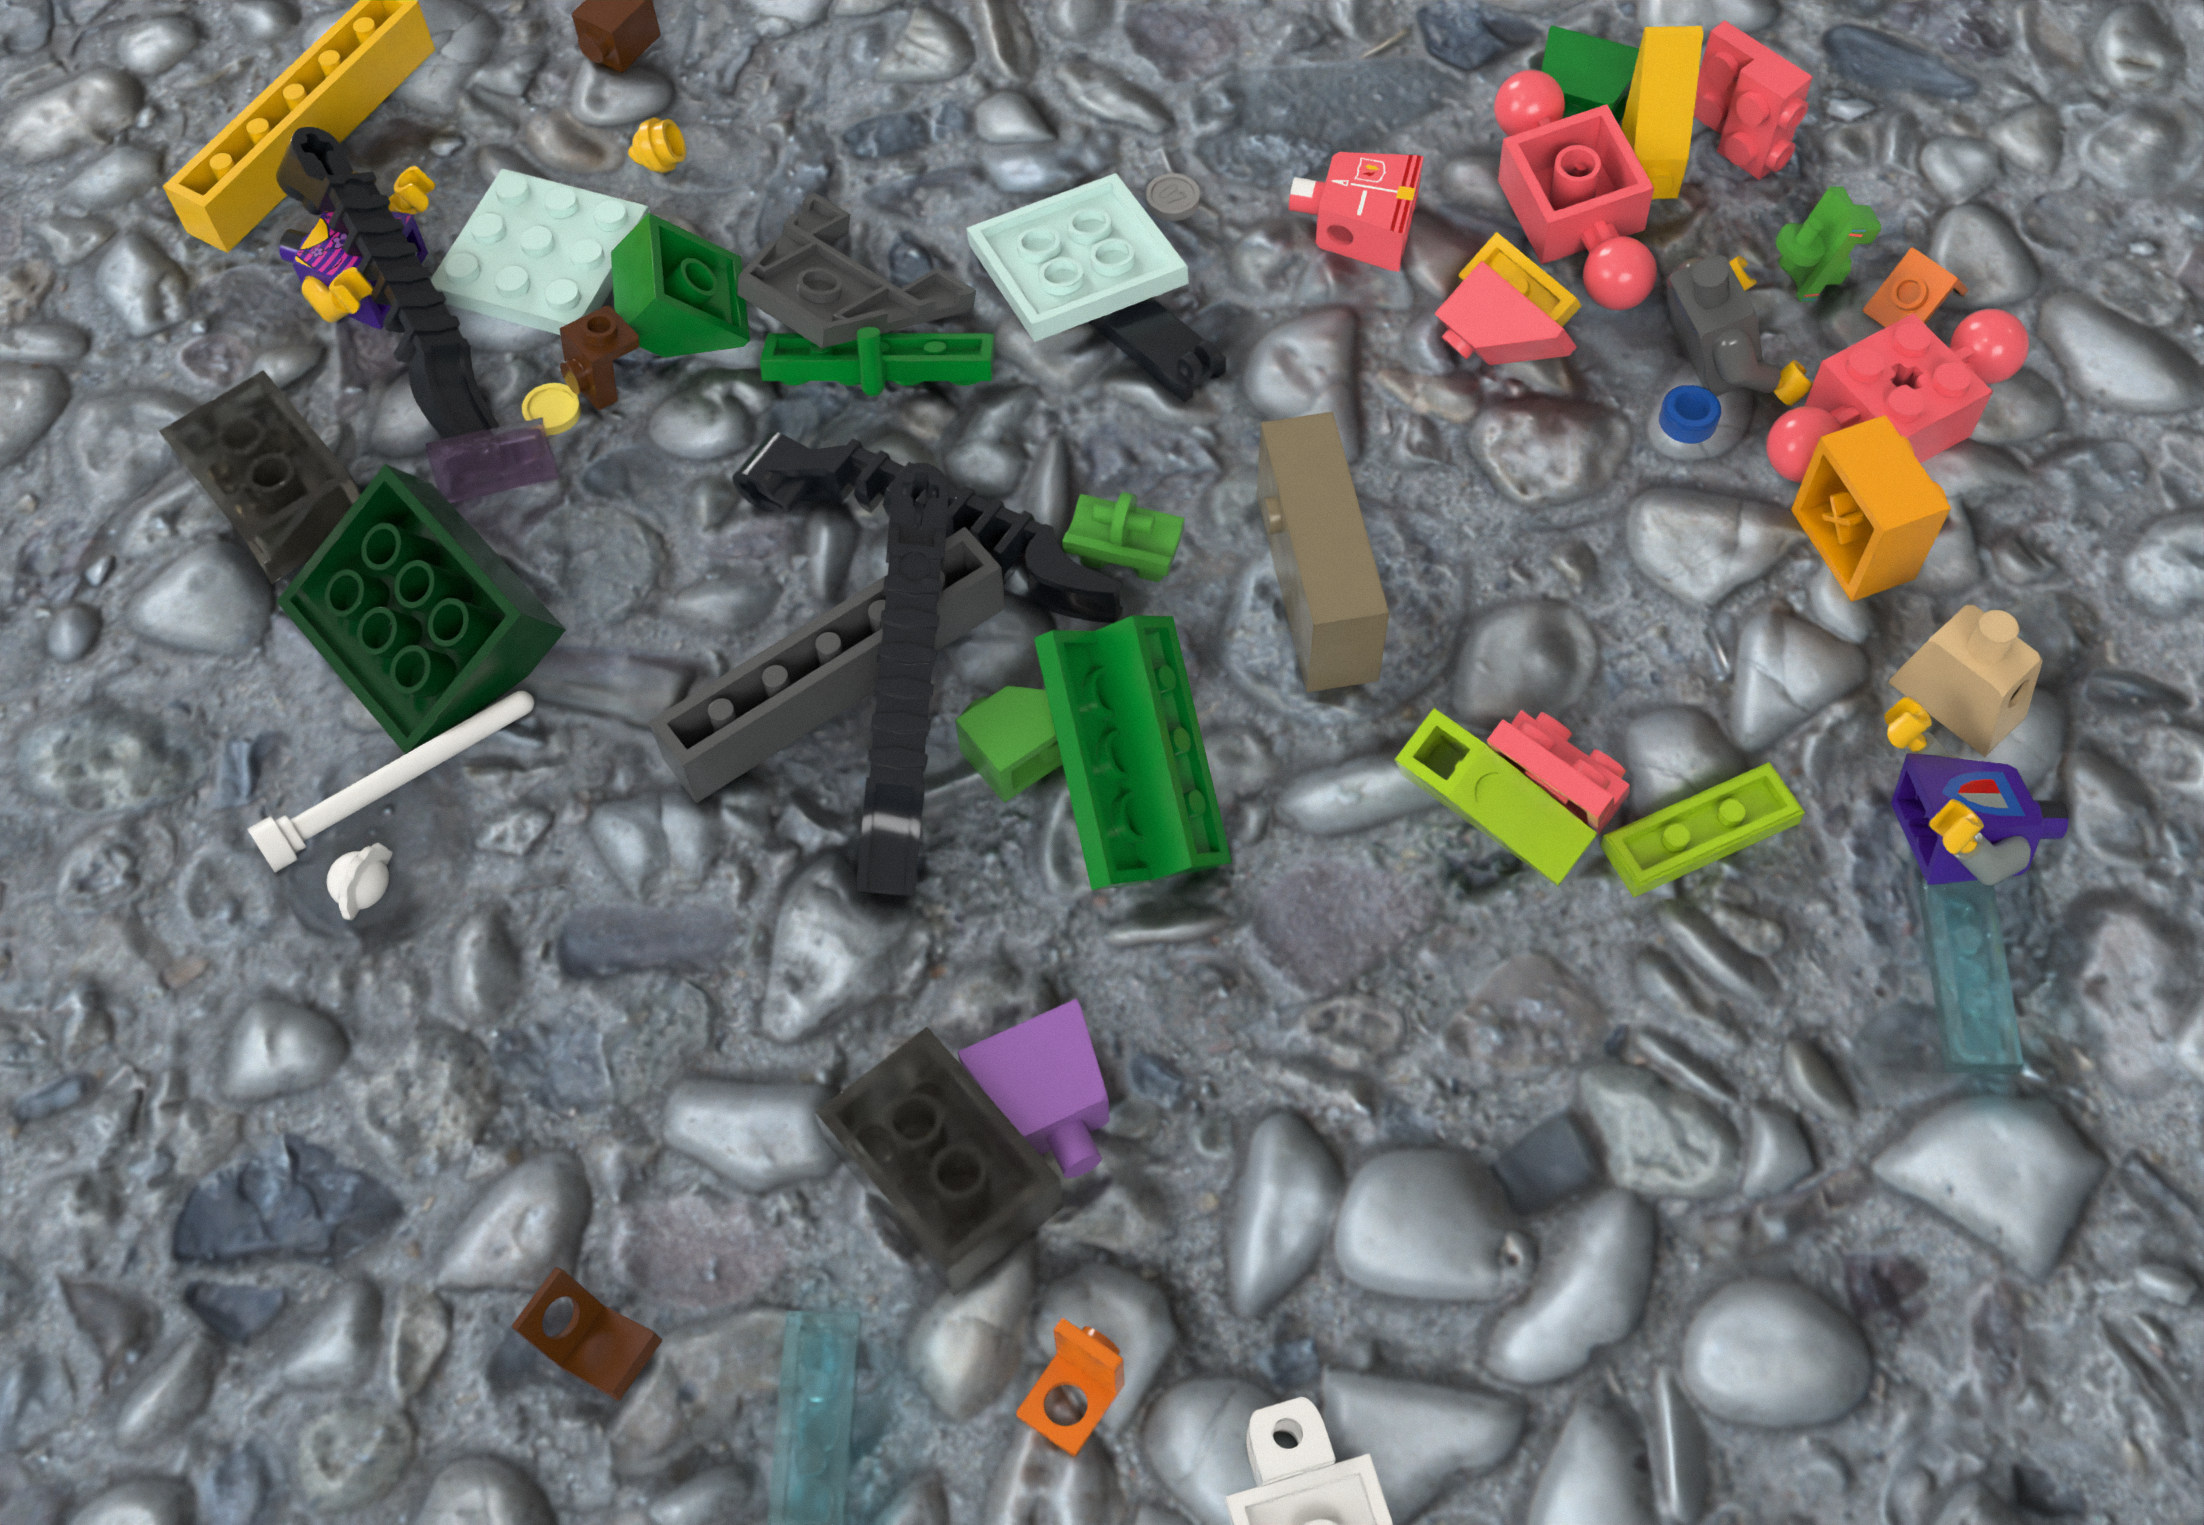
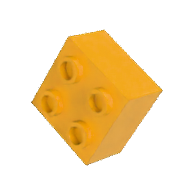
M1886 415L1821 436L1791 508L1799 524L1851 602L1915 580L1951 510L1942 487L1931 480L1915 457L1914 450L1908 439L1898 433Z

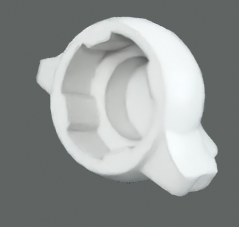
M380 843L367 846L362 851L348 852L339 857L330 867L326 881L328 892L339 904L344 919L353 920L359 910L366 909L381 899L387 889L389 882L387 864L393 853Z

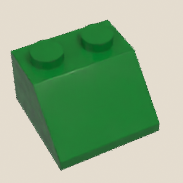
M648 213L611 251L614 309L638 334L640 348L667 358L740 348L750 341L746 300L737 295L738 277L743 271L741 256L651 213Z

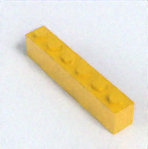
M359 0L163 186V189L186 232L229 253L287 196L277 182L276 173L292 135L296 130L302 127H316L330 133L340 144L436 50L419 2L416 0Z

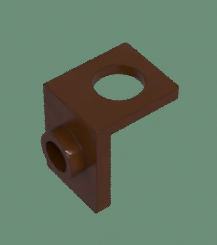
M558 1267L553 1269L512 1324L513 1330L561 1370L616 1401L621 1400L662 1342V1338L654 1331L604 1306L567 1272ZM566 1296L570 1297L573 1303V1315L570 1323L562 1332L553 1336H547L542 1326L545 1311L556 1299Z

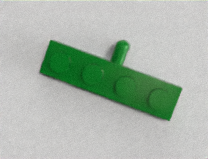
M864 327L856 332L857 340L821 348L799 333H768L760 358L762 381H780L790 386L802 385L809 381H837L839 384L847 386L861 384V388L866 395L875 397L883 392L885 381H893L904 386L916 385L923 381H950L960 386L973 385L980 381H992L995 339L994 333L880 334L878 328Z

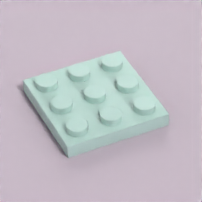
M501 169L430 280L436 291L443 292L446 298L444 304L560 335L559 328L602 307L613 288L611 251L650 211L646 205Z
M1117 173L966 228L969 246L1034 342L1189 284L1188 266Z

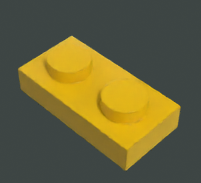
M1498 232L1492 236L1458 274L1461 280L1464 281L1473 269L1483 261L1561 327L1582 306L1573 294Z

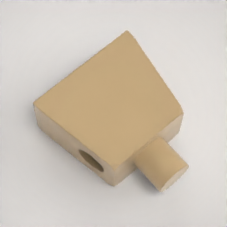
M1967 604L1942 626L1891 677L1888 683L1906 697L1916 700L1928 714L1982 756L1986 757L2027 716L2043 660L2036 650L2017 637L2019 625L2012 615L2001 610L1983 612L1977 606Z

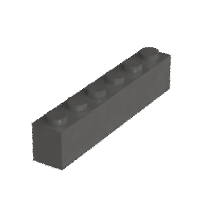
M966 527L946 538L945 559L940 569V581L943 582L942 593L937 604V615L940 616L938 631L934 639V649L937 651L1006 608L1001 566ZM885 576L649 721L663 760L696 803L874 692L875 679L879 677L880 663L877 662L878 645L882 644L883 629L880 628L881 611L885 610L886 596L883 595Z

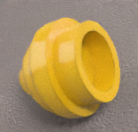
M651 118L642 122L638 132L633 137V145L628 150L629 157L635 163L658 173L674 170L676 163L683 161L686 157V145L683 135L678 126L670 119L661 121L658 118Z

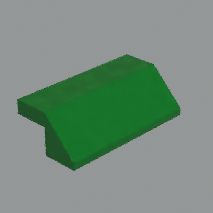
M1132 615L1096 631L1051 630L1035 637V646L1091 890L1135 886L1232 863L1173 616Z

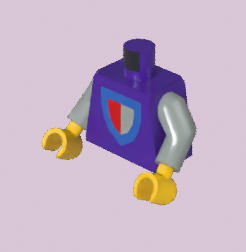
M1903 697L1884 714L1885 722L1889 725L1887 730L1889 741L1897 748H1905L1904 752L1906 754L1891 805L1927 884L1937 885L1979 880L1984 885H1996L2011 876H2019L2029 870L2040 839L2060 840L2064 838L2069 819L2066 805L2060 800H2033L2016 768L2008 764L1968 760L1950 755L1931 733L1924 732L1932 725L1931 718L1927 711L1910 697Z

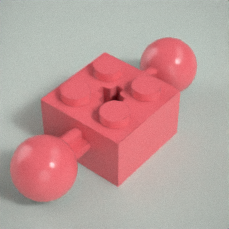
M1539 70L1517 72L1501 85L1494 102L1496 121L1502 131L1509 136L1503 139L1498 182L1541 265L1588 250L1589 255L1583 268V282L1592 300L1606 309L1618 311L1631 309L1639 305L1649 296L1654 288L1657 278V265L1653 254L1647 246L1639 240L1626 236L1645 230L1654 191L1652 183L1607 104L1562 119L1565 110V99L1558 82L1549 74Z
M2000 309L1980 310L1970 314L1959 323L1952 334L1949 348L1912 313L1821 361L1805 406L1794 408L1781 415L1768 433L1766 451L1772 467L1782 477L1793 482L1802 483L1821 436L1883 415L1888 417L1900 435L1908 439L1920 464L1972 435L1993 393L1986 384H1995L2007 380L2023 366L2029 352V337L2026 328L2016 316Z

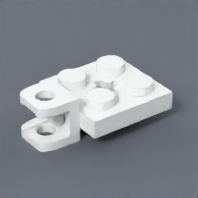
M1299 1397L1253 1412L1246 1434V1450L1257 1487L1225 1497V1504L1232 1525H1393L1370 1453L1335 1463L1336 1459L1322 1417L1309 1399ZM1279 1432H1287L1296 1439L1297 1446L1291 1449L1282 1448L1275 1442L1273 1435Z

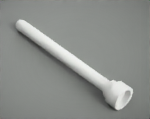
M517 691L289 820L287 815H284L274 821L269 816L247 830L273 871L277 872L298 860L295 854L306 848L305 840L527 715L534 707V699L526 691Z

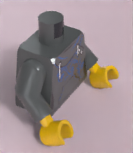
M1715 255L1707 259L1694 257L1678 265L1667 278V320L1703 388L1712 392L1716 397L1740 387L1767 394L1773 391L1788 406L1794 405L1810 392L1813 382L1805 376L1807 370L1798 361L1792 360L1781 371L1776 365L1763 362L1757 315L1745 291L1757 284V281L1751 279L1743 268L1748 263L1742 256L1738 255L1729 262L1724 255Z

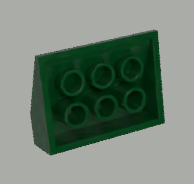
M384 464L276 601L404 754L469 719L528 677L566 631L560 622L432 483L387 464Z

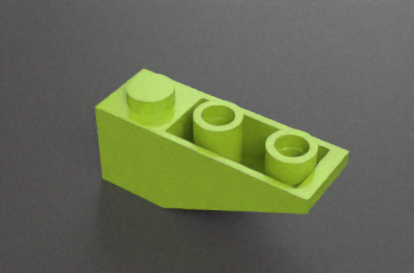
M1435 708L1432 709L1394 759L1401 775L1558 887L1597 836V832L1487 744Z

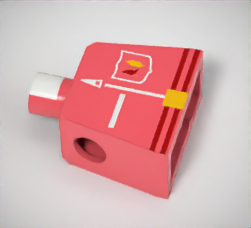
M1338 152L1332 157L1326 182L1294 178L1289 198V211L1318 215L1315 243L1319 248L1390 271L1399 272L1418 199L1424 156Z

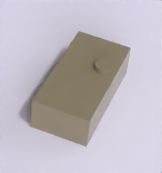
M1333 411L1261 422L1256 496L1306 693L1377 682L1380 678L1389 610Z

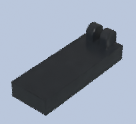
M1149 298L1088 322L1184 403L1193 397V389L1212 375L1219 378L1226 372V357L1216 349L1213 343L1200 337L1154 298Z

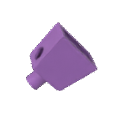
M1077 998L958 1051L962 1076L967 1087L1022 1161H1029L1052 1151L1065 1178L1083 1175L1101 1162L1102 1157L1090 1132L1105 1126L1110 1121L1109 1100L1082 1008Z

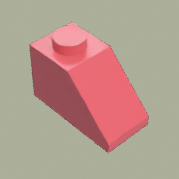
M1483 261L1473 269L1434 313L1448 329L1443 334L1442 339L1466 360L1474 352L1488 365L1570 356L1577 348L1563 327Z

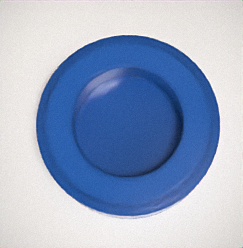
M1696 385L1678 386L1666 394L1659 413V423L1662 430L1670 438L1678 442L1687 444L1700 443L1709 439L1715 433L1722 412L1721 404L1712 392Z

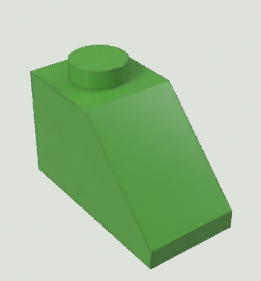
M1006 686L990 697L984 696L976 699L966 707L960 717L955 719L960 752L1004 803L1062 765L1045 689Z

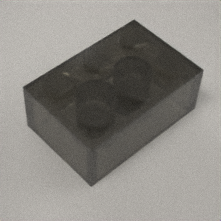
M264 370L159 430L185 475L271 584L309 561L361 495L351 474Z
M928 1027L912 1037L815 1112L826 1143L953 1296L962 1291L1064 1207L1059 1176Z

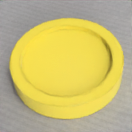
M548 383L536 387L527 394L522 403V414L526 424L534 432L542 435H556L569 430L577 423L581 415V404L577 394L567 385Z

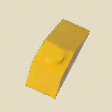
M1702 26L1644 27L1621 130L1654 187L1652 199L1678 198L1689 159L1703 41Z

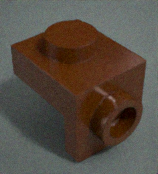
M604 306L559 328L565 362L560 364L562 376L568 387L575 394L583 393L598 411L618 401L613 360L640 346L638 334L612 307Z

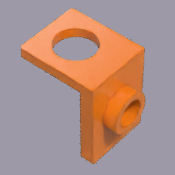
M1911 247L1862 311L1884 328L1912 313L1926 324L1952 290L1964 297L1969 289L1959 278Z
M1061 1318L1053 1329L1057 1354L1018 1408L1016 1415L1025 1424L1075 1457L1124 1387L1123 1358L1119 1356L1120 1350L1106 1336L1088 1326H1084L1080 1330L1066 1319ZM1061 1385L1077 1387L1084 1393L1088 1402L1084 1417L1076 1424L1070 1426L1055 1424L1047 1417L1044 1410L1048 1394L1054 1388Z

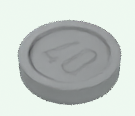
M1168 173L1160 175L1153 179L1146 189V206L1155 217L1162 220H1184L1192 216L1200 204V189L1197 183L1183 174Z

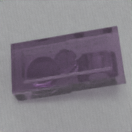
M543 417L426 443L425 452L437 488L450 503L559 478L558 466Z

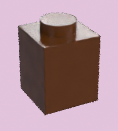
M585 0L571 13L578 36V45L582 54L586 55L593 62L603 63L622 73L661 36L652 0Z

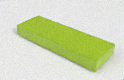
M1768 762L1603 835L1600 847L1633 898L1799 824L1805 812L1773 766Z

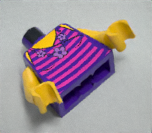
M412 166L397 178L394 184L395 193L388 198L391 202L388 208L395 219H401L404 225L402 232L408 243H415L418 249L416 256L422 264L428 254V250L414 215L416 212H424L427 209L429 198L426 194L434 190L436 184L417 166ZM323 211L310 233L294 229L286 230L280 240V256L284 261L293 263V267L302 284L303 296L321 318L329 323H334L345 316H349L374 328L382 329L384 326L383 321L391 305L374 303L371 293L377 281L367 280L358 270L363 257L351 256L345 253L343 245L348 234L332 231L329 225L334 211Z

